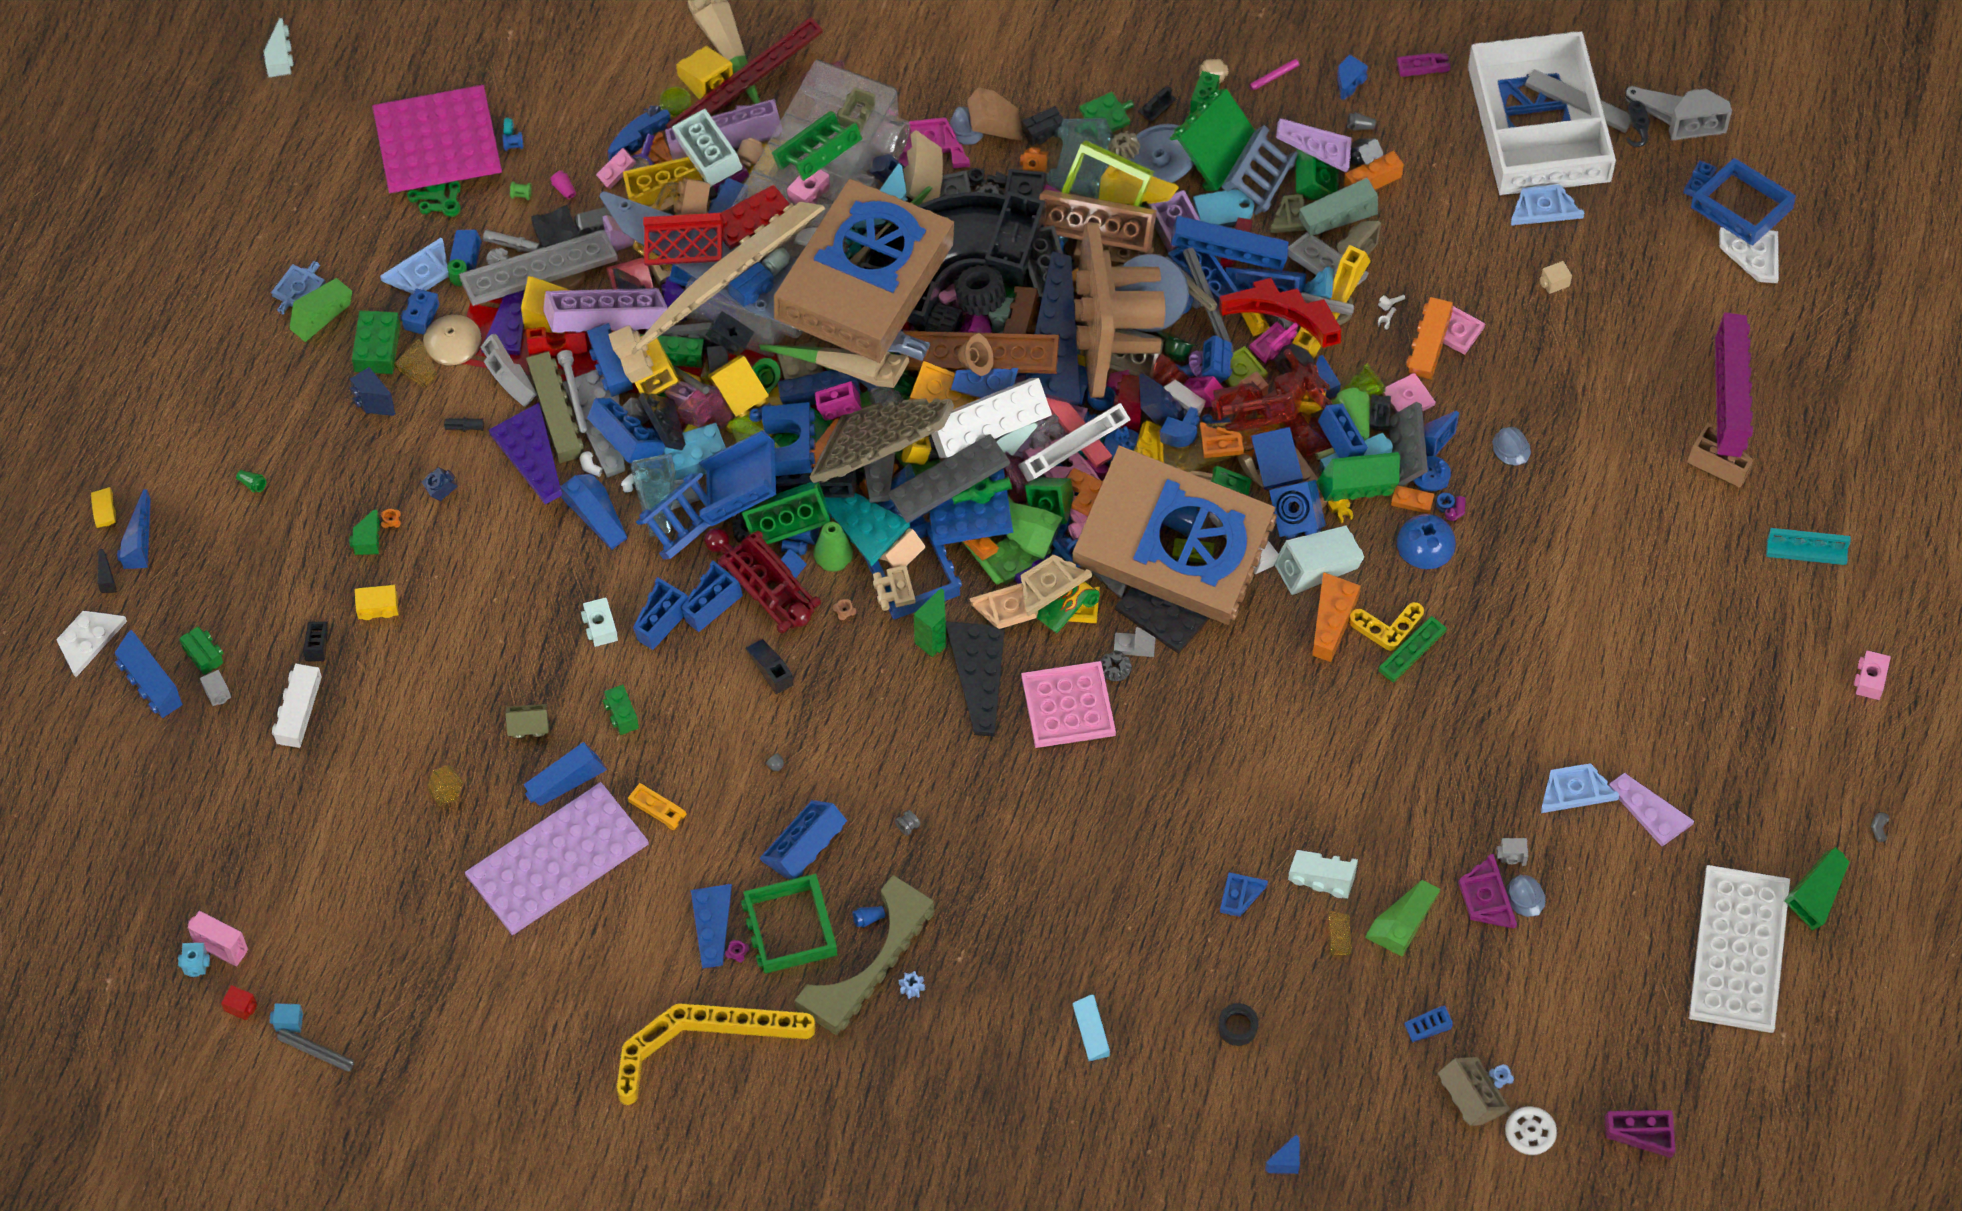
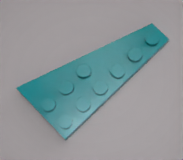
M855 493L854 498H825L829 515L841 526L845 535L855 544L871 566L910 527L909 522L906 523L904 518L874 502L870 503L868 499Z

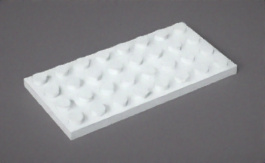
M1707 865L1689 1019L1770 1033L1774 1032L1787 904L1784 902V899L1789 895V878Z

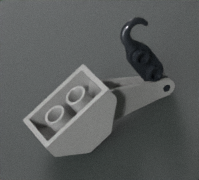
M1633 86L1629 87L1625 96L1626 100L1630 102L1628 112L1632 126L1640 134L1641 140L1634 142L1629 137L1626 140L1633 147H1642L1647 143L1650 124L1647 112L1670 125L1669 134L1671 140L1726 133L1732 113L1730 102L1707 89L1688 91L1684 97Z

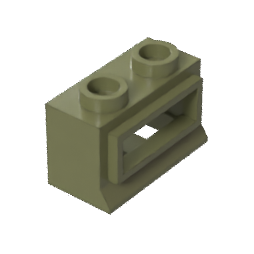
M854 87L851 94H847L843 108L840 107L837 112L840 126L847 128L855 122L861 133L876 106L875 94ZM856 104L863 105L864 107H862L859 117L857 119L851 118L850 115Z

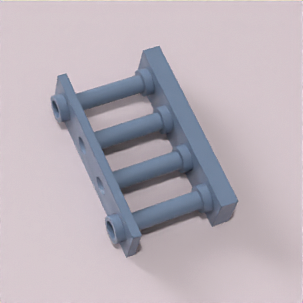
M1262 126L1254 131L1222 185V188L1227 192L1233 188H1238L1258 205L1253 212L1255 215L1262 211L1266 212L1269 209L1272 197L1288 170L1296 163L1294 159L1298 154L1294 151L1286 156L1270 143L1266 137L1269 132L1266 126ZM1263 146L1282 162L1279 169L1275 168L1259 154V147ZM1252 160H1255L1274 176L1270 183L1251 169L1250 163ZM1244 174H1247L1266 190L1262 198L1242 182L1241 178Z

